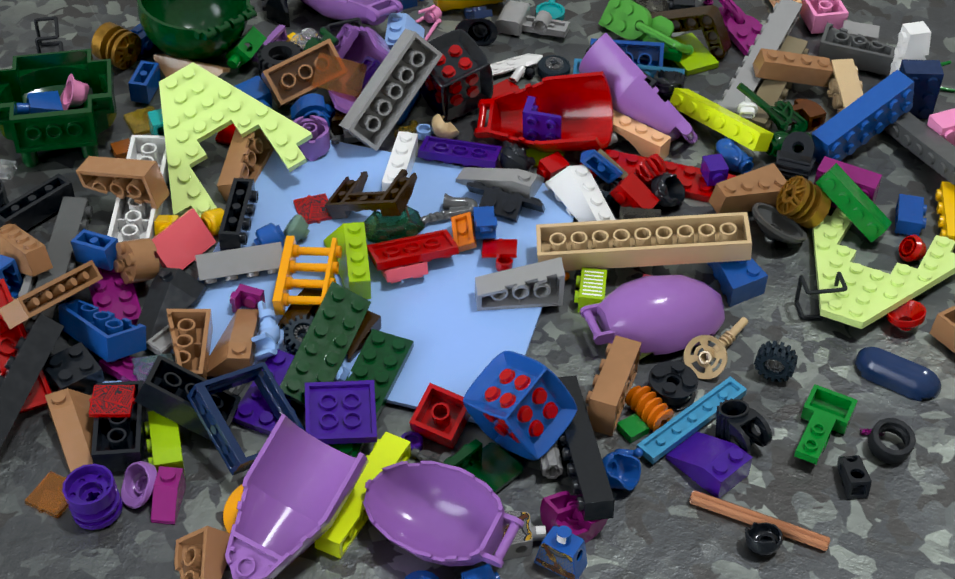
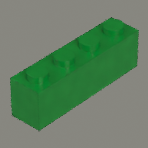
M837 163L815 182L871 243L887 231L892 222Z

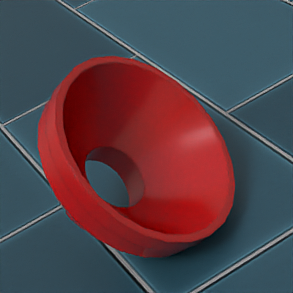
M909 300L890 313H887L886 318L895 327L903 331H909L924 322L926 308L920 302Z

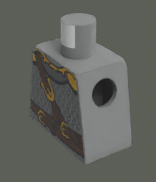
M504 510L505 513L521 519L525 524L523 528H519L503 560L532 554L533 541L544 540L546 537L545 525L531 526L530 514L528 512ZM507 524L503 537L509 527V524Z

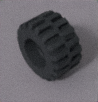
M275 41L267 43L257 54L259 76L261 77L264 70L303 52V49L298 44H294V42Z

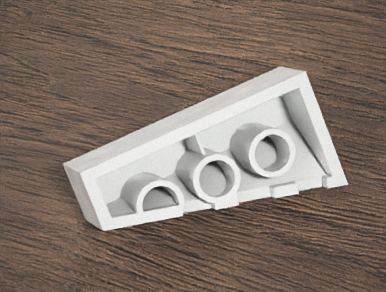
M924 21L902 24L901 32L898 35L897 47L894 51V59L891 63L890 74L899 70L902 59L926 60L925 55H929L931 31Z
M585 165L568 166L545 182L547 189H552L555 193L554 197L558 202H563L567 207L566 211L570 216L573 215L578 222L616 220L589 168Z

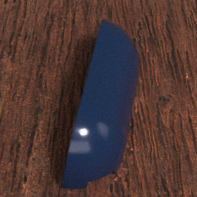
M865 347L856 356L855 365L861 372V376L884 388L916 401H922V398L931 397L935 399L941 392V382L938 376L930 369L877 347Z

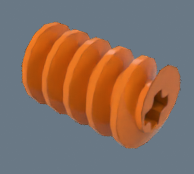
M635 386L630 389L625 397V403L630 406L632 411L636 412L637 416L653 432L670 421L674 415V411L668 409V405L662 403V399L657 397L656 393L651 391L649 386L642 388L641 386Z

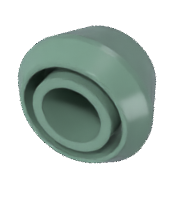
M295 215L289 221L283 233L285 237L295 236L296 242L300 239L303 241L310 232L307 229L309 225L302 215Z

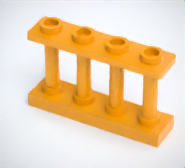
M286 236L272 299L275 315H284L285 308L289 304H321L332 281L336 283L335 274L338 275L339 262L337 261L338 258L342 257V246H338L337 238H332L331 247H300L296 245L295 236ZM300 255L329 256L328 263H296V257ZM296 271L326 272L324 280L293 279L292 275ZM293 288H323L321 296L289 295V290Z

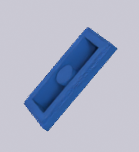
M595 149L581 153L580 162L606 183L610 184L623 174L620 169Z

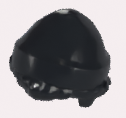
M659 70L652 77L657 81L656 87L659 89L657 94L664 101H670L674 88H684L685 81L687 80L684 74L675 71L664 72Z
M507 140L503 142L499 152L501 168L521 169L529 172L535 166L534 158L526 155L525 148H520L517 144H512Z
M664 172L652 180L650 191L660 200L657 205L665 208L682 205L685 199V189L676 174Z

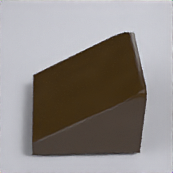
M335 113L331 120L333 135L344 134V130L339 124L346 114Z

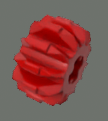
M653 154L636 165L632 172L646 185L655 177L661 175L667 166L662 157L658 154Z

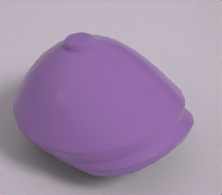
M138 461L127 467L121 488V498L127 507L139 508L153 494L157 470L154 465Z

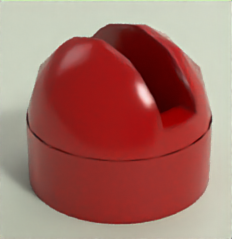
M511 258L496 259V269L498 272L512 269L513 260Z

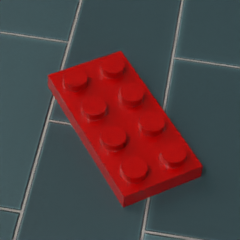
M447 229L367 245L368 255L377 271H385L398 266L405 267L417 262H430L432 259L450 258L452 255L459 254L458 245Z

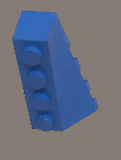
M591 38L590 45H592L597 39ZM613 40L635 64L663 67L664 43Z

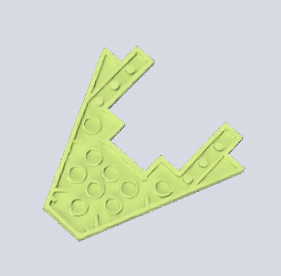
M194 62L159 81L174 215L181 216L189 209L194 208L201 218L203 212L217 208L191 168L208 159L199 143L231 124H234L242 138L260 128L289 172L307 162L298 146L313 138L310 131Z
M838 206L832 216L827 215L819 225L812 228L818 290L841 288L840 280L839 285L834 286L837 272L842 273L848 288L844 292L818 294L820 316L856 328H865L887 313L955 274V253H952L955 248V240L944 236H935L918 269L906 264L896 263L891 274L859 263H853L857 250L839 245L851 227L852 221Z

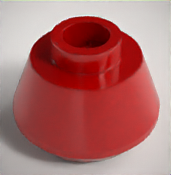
M913 234L905 237L899 245V255L906 262L919 261L926 254V245L917 235Z

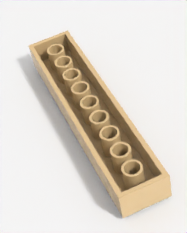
M747 212L536 225L538 262L562 257L564 271L582 270V267L609 269L751 260L752 239Z

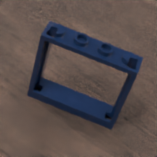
M265 362L197 383L187 395L232 476L250 469L259 453L248 457L245 456L211 395L254 381L277 421L284 414L304 431L306 430Z

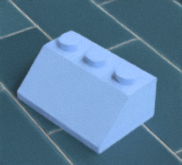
M391 13L388 16L385 42L391 50L405 29L416 32L422 38H424L425 29L407 13Z

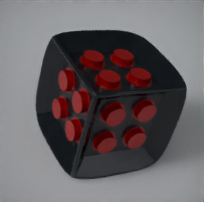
M457 29L428 42L443 55L419 90L436 114H440V116H444L443 121H452L476 110L479 100L492 98L493 74L491 66L483 51L468 33L462 29Z

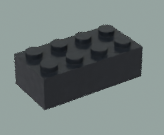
M158 355L134 401L212 441L187 398L195 384L207 379ZM225 390L213 394L211 397L228 427H230L241 397Z
M144 381L96 383V385H135L134 398H136ZM136 402L133 404L131 417H94L91 451L93 464L103 465L111 472L126 471L127 467L134 462L144 461L146 407Z

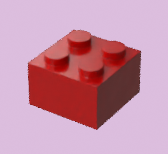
M429 383L409 422L411 431L417 432L421 436L453 450L470 418V414L463 404L464 397Z

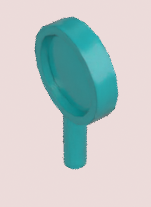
M556 0L540 3L535 10V16L539 11L544 10L551 14L552 19L563 21L565 18V8L561 4L556 3Z

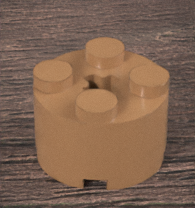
M142 238L116 243L117 260L113 263L116 273H120L125 284L150 281L159 273L160 262L159 258L155 259L154 252L157 249L151 239Z

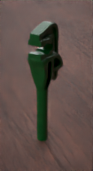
M742 82L737 86L740 92L768 114L778 130L786 132L788 125L792 122L796 124L791 125V130L788 131V134H791L793 130L804 132L807 129V121L793 110V106L789 101H776L775 107L770 106Z

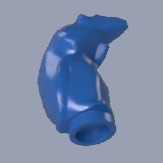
M724 137L716 143V151L718 154H722L730 171L744 174L752 170L754 166L752 162L753 157H748L747 153L738 147L737 142Z

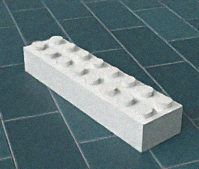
M132 135L126 159L157 161L164 181L168 185L169 172L165 136ZM117 197L107 236L117 238L118 242L154 238V221L158 215H161L164 202L158 209H155L146 202L138 204L132 198L125 197L121 199Z

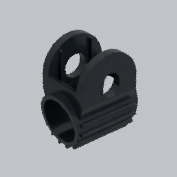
M793 132L784 139L781 150H777L776 167L785 179L789 180L798 175L808 180L817 159L813 157L814 142L812 138L804 132ZM796 145H801L804 150L801 153H795L793 148Z
M732 398L730 400L725 399L724 402H720V405L717 406L716 438L735 443L749 455L751 445L756 444L764 447L771 443L772 432L769 424L761 414L749 408V404L745 401ZM755 425L759 427L761 434L757 432ZM734 436L737 438L739 443L735 442Z

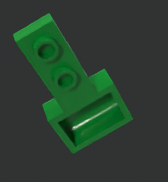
M814 384L801 415V419L809 421L794 456L817 465L822 452L827 446L832 430L845 435L858 400Z

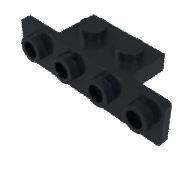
M478 181L473 183L467 182L466 184L470 192L483 195L479 207L494 206V213L497 217L517 222L522 207L543 213L545 211L544 204L538 198H524L523 195L517 192H511L510 194L504 192L499 187H486L485 184Z

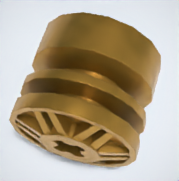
M112 22L99 26L94 33L91 43L92 53L95 57L101 60L111 59L112 65L122 70L128 69L136 62L142 46L141 39L137 34Z
M797 175L785 182L780 189L776 200V208L783 216L810 229L816 227L825 219L830 210L832 200L818 185H814L803 176Z

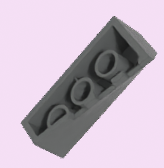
M827 22L820 42L818 56L830 58V62L836 59H853L855 66L861 71L889 76L895 47L877 40L868 41L861 34L857 36L849 34L847 29L842 27L840 30L833 28V24Z

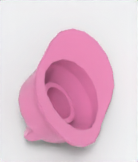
M73 74L68 76L66 86L60 96L63 110L81 106L85 103L88 96L89 85L75 80Z

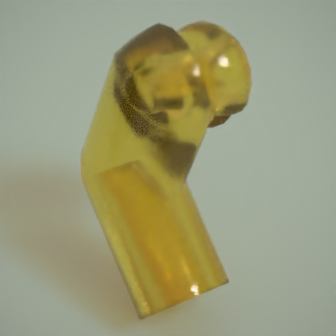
M411 120L408 126H401L395 129L394 136L397 138L399 131L415 133L418 122Z

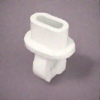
M747 96L745 101L741 102L737 108L739 116L743 118H754L758 112L756 103L752 102Z

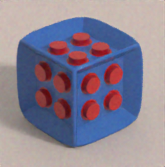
M503 351L498 354L475 379L463 398V404L467 412L489 438L506 450L530 460H538L550 450L570 425L577 412V405L573 397L549 368L535 359L513 351Z

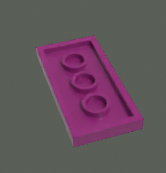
M97 267L103 279L89 286L93 305L99 307V311H110L115 314V318L120 320L127 318L132 320L133 325H136L142 310L134 284H125L120 273H116L114 268L108 271Z

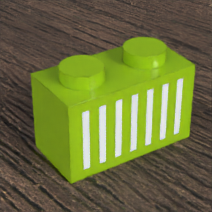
M582 267L581 276L577 275L576 288H580L575 290L574 303H578L577 312H580V309L584 306L601 303L604 299L607 278L606 269Z

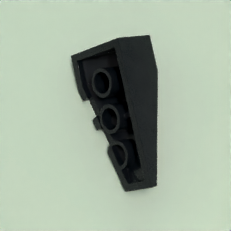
M161 268L151 283L136 326L138 324L146 326V341L168 325L166 309H187L189 306L193 308L206 291V285L180 268Z

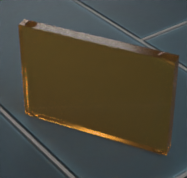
M319 53L312 86L358 98L361 94L367 65Z

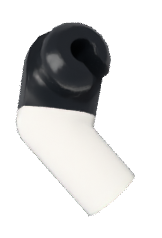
M518 66L509 80L517 84L521 77L531 79L535 75V70L529 66Z

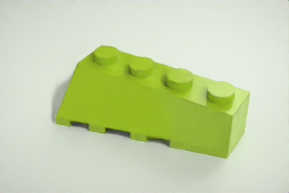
M343 223L323 240L325 247H331L332 238H337L338 246H342V257L338 258L337 262H339L338 274L341 277L343 287L365 299H371V279L365 223Z

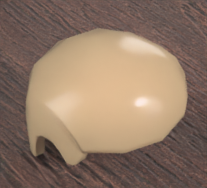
M440 114L433 116L431 125L437 137L453 139L460 134L451 122L445 123L443 121L444 116H440Z

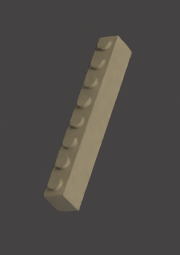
M787 35L779 51L808 55V41ZM764 79L756 94L770 106L775 107L776 101L786 100L793 82ZM759 106L754 118H745L768 131L771 129V118Z

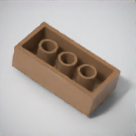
M329 38L264 70L261 77L271 91L272 98L278 109L298 100L300 97L344 77L348 71Z
M616 335L613 343L608 344L605 353L607 358H602L600 363V375H595L592 384L594 389L593 391L589 390L586 397V404H589L586 409L593 431L613 436L625 406V397L632 388L638 373L642 342Z

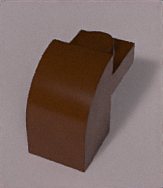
M795 99L794 105H792L793 110L807 121V132L816 130L825 123L827 113L818 103L808 99Z

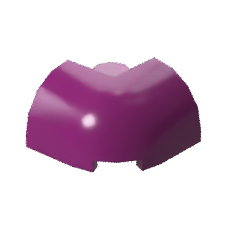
M569 491L544 497L541 501L540 516L547 533L553 526H568L572 530V534L582 538L587 543L597 536L608 521V519L584 521L582 511L578 512L577 496L570 495Z

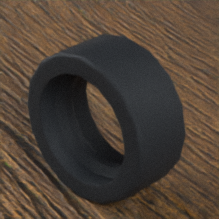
M896 418L879 420L874 425L868 438V446L872 454L880 461L888 464L904 462L910 456L916 443L915 434L911 427L904 421ZM882 432L896 434L902 439L905 446L904 449L893 450L886 447L881 442L879 434Z

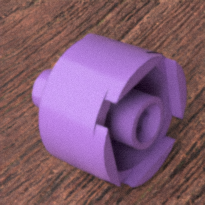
M310 115V118L304 119V116L293 121L312 133V139L298 146L307 160L316 161L320 156L328 152L330 149V132L328 123L324 118Z

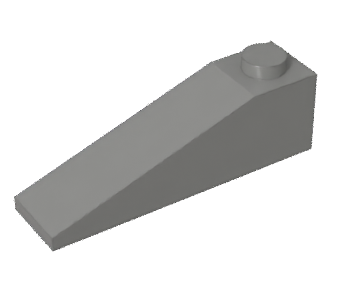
M464 167L456 178V182L466 185L467 182L473 183L478 181L485 184L486 187H499L504 192L510 194L511 192H517L523 195L524 198L530 199V197L536 195L544 182V177L521 169Z

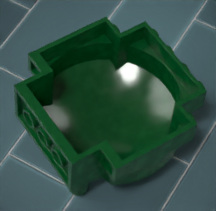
M91 49L13 56L12 68L0 70V132L6 139L14 141L16 153H21L23 164L26 167H35L39 161L37 151L81 147L85 159L88 156L97 157L99 155L97 147L98 134L108 129L117 115L111 59L93 60ZM70 74H73L75 80L89 85L87 99L79 107L68 108V110L23 115H17L16 103H26L28 93L58 91L59 96H61Z

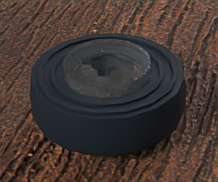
M549 55L539 60L537 71L543 79L549 76L569 75L571 67L566 58Z

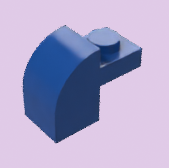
M315 93L300 97L290 108L293 121L304 116L310 110H319L328 117L331 125V120L335 115V109L329 104H325L324 96Z
M494 206L473 207L472 216L476 240L496 239L497 217H495Z

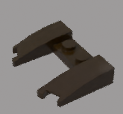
M401 169L388 189L378 192H362L368 178L367 171L361 172L357 181L350 180L349 176H347L327 201L325 208L332 219L348 218L352 211L359 212L361 210H380L382 216H401L412 195L417 175L413 173L408 178L406 177L408 174L407 170Z
M304 288L298 296H321L322 289ZM291 304L279 321L278 326L282 329L286 324H289L291 318L295 321V316L298 315L300 319H303V315H307V319L310 316L314 317L320 305ZM367 310L346 354L348 355V362H351L362 350L372 329L378 331L381 329L380 315Z

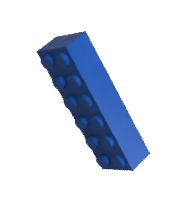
M896 70L813 131V157L817 158L816 161L820 164L824 156L842 161L848 155H852L861 145H865L873 136L880 134L889 124L896 122L901 115L908 113L913 107L914 81L899 70Z

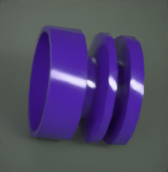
M98 464L83 465L73 470L63 482L62 492L72 517L78 526L83 529L97 530L111 525L118 519L122 512L123 501L117 489L115 479L108 468Z

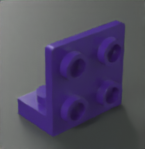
M528 96L522 112L523 137L530 141L561 139L562 116L538 112L539 106L536 105V97Z

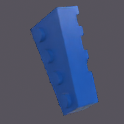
M752 258L746 261L707 263L713 270L714 278L719 281L720 289L723 295H726L729 307L765 293L768 275Z
M79 299L59 305V324L64 326L63 331L78 342H82L85 347L105 361L115 362L120 358L147 350L145 325L138 324L135 326L130 319H117L114 313L99 311V307Z

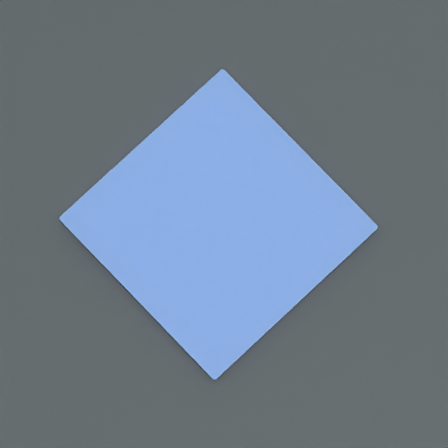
M330 140V149L326 154L320 156L316 161L307 160L305 164L289 172L274 149L255 182V191H258L259 194L258 202L254 203L255 214L254 217H251V230L247 231L248 241L247 245H243V248L256 246L254 239L257 238L256 230L269 223H273L275 226L279 224L283 232L289 221L295 215H298L293 200L304 198L308 195L314 196L326 193L329 200L347 176H349L350 180L357 181L361 172L367 171L368 178L362 192L382 191V179L391 152L376 151L372 148L343 142L332 144ZM416 157L411 174L416 173L417 175L416 183L401 216H382L380 210L352 211L348 218H335L321 221V223L308 224L309 234L303 241L301 239L297 241L296 245L300 247H325L323 240L343 223L353 222L365 223L367 245L447 229L453 238L451 219L426 223L424 229L418 232L417 225L419 219L427 216L429 213L433 214L443 211L445 193L452 197L474 199L478 207L483 195L470 192L466 185L456 182V178L464 167L437 161H426ZM542 183L534 196L544 204V213L522 207L517 222L497 217L496 239H517V258H511L513 260L512 268L538 263L537 224L570 223L574 221L575 217L569 215L566 211L567 207L562 201L558 202L554 197L555 193L552 189L548 190L545 183ZM483 239L476 240L477 248L459 252V254L452 255L450 258H437L427 262L428 274L423 275L424 277L407 278L392 284L390 282L387 283L380 270L377 271L368 255L371 279V299H367L371 304L368 310L381 316V329L379 331L414 341V347L386 403L416 409L429 383L464 397L475 379L501 352L513 351L526 356L543 307L477 311L475 277L498 272L496 269L497 258H482ZM218 242V244L216 245V247H215V249H214L213 252H218V251H220V243H219V242ZM300 255L296 257V263H328L329 256ZM268 270L259 271L260 276L247 277L246 274H240L238 279L226 281L225 277L217 278L216 283L205 284L207 289L199 302L193 308L189 306L187 309H211L213 331L210 354L235 314L232 312V304H230L231 293L236 291L240 284L264 290L266 309L274 310L272 299L278 273L268 274ZM296 271L292 277L293 279L324 280L326 272ZM335 274L336 283L343 286L340 275ZM293 288L289 290V295L298 296L304 288ZM242 306L240 309H251V308ZM275 315L277 325L283 315ZM259 320V324H258V332H257V335H259V328H260V323H261L260 320ZM284 326L280 329V340L277 343V349L290 353L291 350L287 351L286 345H284ZM301 333L298 337H301L303 340L306 333ZM348 355L345 356L346 367L349 370L352 369L358 355L351 362H348ZM254 356V364H253V365L258 364V363H261V362H266V360H267L268 358L262 359V360H260V361H256V360H255V356ZM470 416L468 422L476 423Z

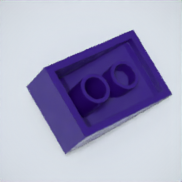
M700 432L694 433L665 457L713 497L719 499L749 475L753 459L752 456L735 443Z

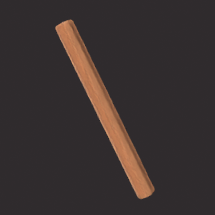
M693 490L689 502L693 505L750 525L754 522L775 524L781 530L784 537L824 551L829 547L830 537L696 490Z

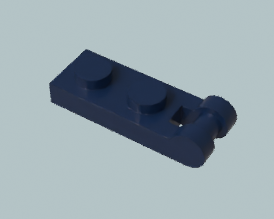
M486 6L464 9L466 19L493 17L492 9H487Z

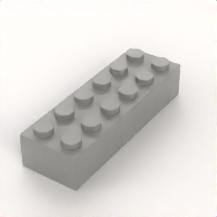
M405 29L339 126L366 146L377 151L443 54L416 32Z

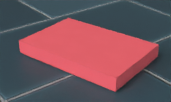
M194 208L189 209L151 239L157 249L154 255L156 258H159L161 266L163 268H180L182 270L195 260V255L203 254L216 243V240Z

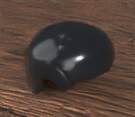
M754 522L750 529L745 528L747 546L756 554L762 556L773 554L783 543V534L775 524Z

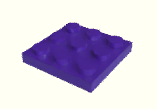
M374 380L305 383L306 432L325 444L377 442Z

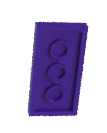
M426 135L418 150V158H423L426 161L438 160L445 164L458 163L465 167L496 168L502 146Z
M278 350L276 355L268 357L265 362L279 386L295 356ZM253 381L240 401L232 422L269 436L278 421ZM287 399L290 406H292L294 402Z

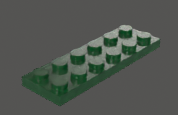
M332 281L279 386L284 391L287 399L305 408V383L334 381L371 304L369 300Z

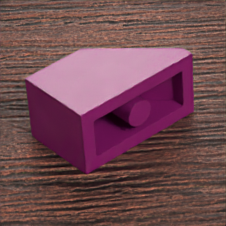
M159 466L153 488L152 523L176 524L186 489L183 468Z

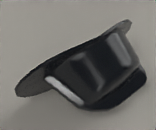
M485 18L466 19L458 23L455 30L462 29L468 33L478 46L492 44L498 34L496 25Z

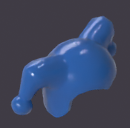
M636 448L635 450L616 449L602 459L611 489L630 491L637 486L641 475V464L638 459L643 456L641 448Z

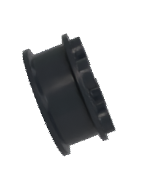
M666 361L655 365L651 369L647 386L656 393L657 397L662 399V403L668 405V409L682 411L693 404L696 397L695 391L698 387V377L690 367L682 361Z

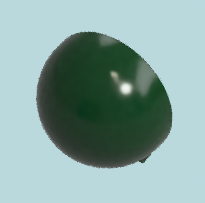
M137 0V11L141 26L152 43L170 56L192 61L209 60L228 51L242 36L248 20L257 16L255 7L250 5V0Z

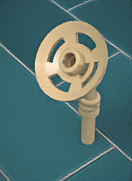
M742 317L729 331H725L719 339L710 335H700L693 338L684 350L685 365L690 367L700 379H712L720 375L727 365L728 355L726 348L735 341L736 335L749 323L748 320ZM708 341L714 342L715 345L713 347L708 346ZM700 342L701 345L695 349L694 355H691L692 348ZM703 348L704 351H702L698 356L699 350ZM716 358L715 363L711 366L710 363ZM720 359H722L720 367L713 372L712 369L715 368L718 365ZM697 361L701 367L705 368V372H699L692 363Z

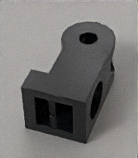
M859 455L839 456L837 467L845 486L847 500L868 498L872 480Z

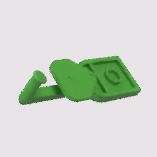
M609 0L598 23L631 41L642 39L644 42L664 43V47L667 45L676 51L683 52L685 55H691L694 51L692 45H685L671 38L674 31V24L671 20L663 16H657L652 19L647 8L632 0Z

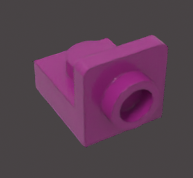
M240 284L230 296L232 312L236 313L237 309H240L242 306L258 309L257 304L259 301L262 300L265 303L264 290Z

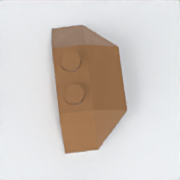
M154 54L153 56L155 62L159 63L165 77L170 76L192 62L219 78H223L230 72V68L165 54Z

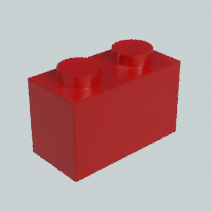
M633 172L624 177L609 193L633 219L645 217L660 201Z

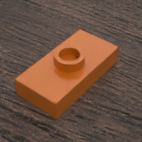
M471 212L451 217L453 239L458 245L459 252L477 248Z

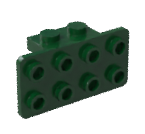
M477 439L469 444H465L459 452L452 457L446 458L443 464L460 467L474 474L476 478L486 482L495 494L523 472V465L498 445L491 442L482 448L483 444Z

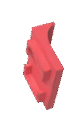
M417 262L405 267L398 266L380 271L387 283L390 282L392 284L407 278L424 277L423 275L428 274L427 262Z

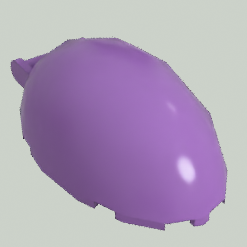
M684 275L644 276L623 283L606 295L601 303L587 305L580 309V315L585 318L596 345L612 344L617 335L642 342L640 356L641 353L653 352L654 355H661L683 350L697 336L715 335L725 319L721 294L705 282ZM596 321H598V323H599V325H600V327H601V329H602L603 332H601V330H600V328H599V326H598V324H597Z
M402 461L381 468L383 471L373 480L369 479L366 482V494L363 504L371 523L389 541L423 561L449 567L469 566L483 561L502 568L504 564L503 559L519 528H523L525 524L521 519L505 513L501 499L486 482L476 478L474 474L460 467L435 461H420L421 463ZM507 524H509V527L503 537Z

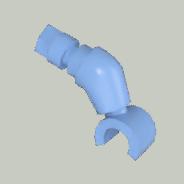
M262 300L257 304L259 320L261 322L259 335L251 338L252 342L256 344V361L276 355L278 352L277 343L280 340V327L275 321V311L266 309V305Z

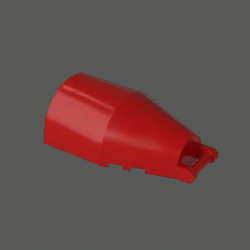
M603 71L549 76L534 85H531V83L527 84L521 90H512L490 99H481L478 101L479 115L474 136L477 138H494L501 141L507 140L512 144L545 153L607 148L613 132V104L606 76ZM528 96L536 97V105L539 106L538 112L562 116L561 139L530 141L523 137L522 112ZM489 110L488 125L485 127L486 113Z

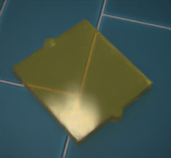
M153 106L137 109L134 112L123 115L134 135L150 133L147 112L155 110Z

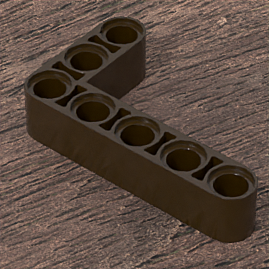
M714 5L650 13L652 19L657 16H663L671 20L674 24L673 33L702 30L709 52L717 60L723 59L732 46L721 12Z

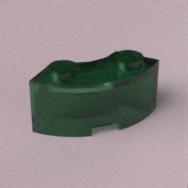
M406 206L401 216H382L381 212L374 211L364 221L366 238L372 243L415 236L425 228L419 212Z

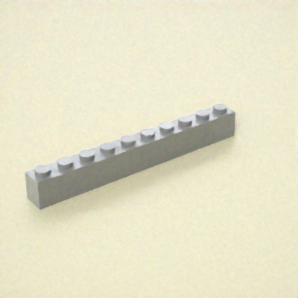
M793 0L776 2L773 13H770L767 18V24L764 23L762 26L761 35H757L754 42L755 45H751L749 49V56L745 55L742 67H738L735 74L736 78L731 79L730 89L725 90L722 96L723 101L719 100L718 105L739 115L738 105L745 101L746 96L737 89V86L742 82L755 94L757 93L764 78H757L755 76L754 60L761 48L780 50L787 35L789 36L797 22L803 4Z

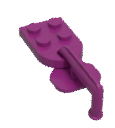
M713 0L703 1L705 5H712L714 3ZM718 0L723 5V7H719L729 38L744 56H749L748 52L751 45H755L754 42L757 35H761L762 24L754 17L746 15L733 0Z

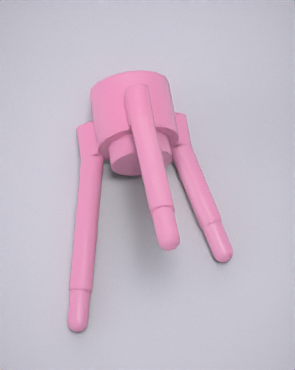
M434 4L419 10L418 14H425L415 20L417 23L423 20L428 23H434L424 38L426 41L430 38L437 25L442 22L440 19L442 11Z

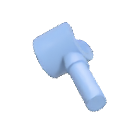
M345 359L335 377L337 380L345 381L347 376L349 378L352 375L351 370L346 367Z

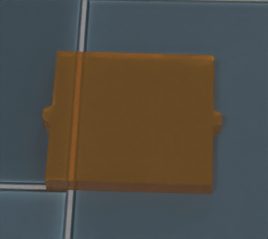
M50 471L25 499V503L38 509L40 513L45 512L59 518L68 507L62 492L63 482L66 477Z

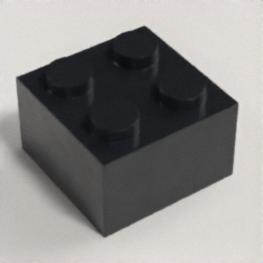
M82 342L48 357L42 368L47 383L53 392L68 388L91 395L96 383L105 382L102 368Z

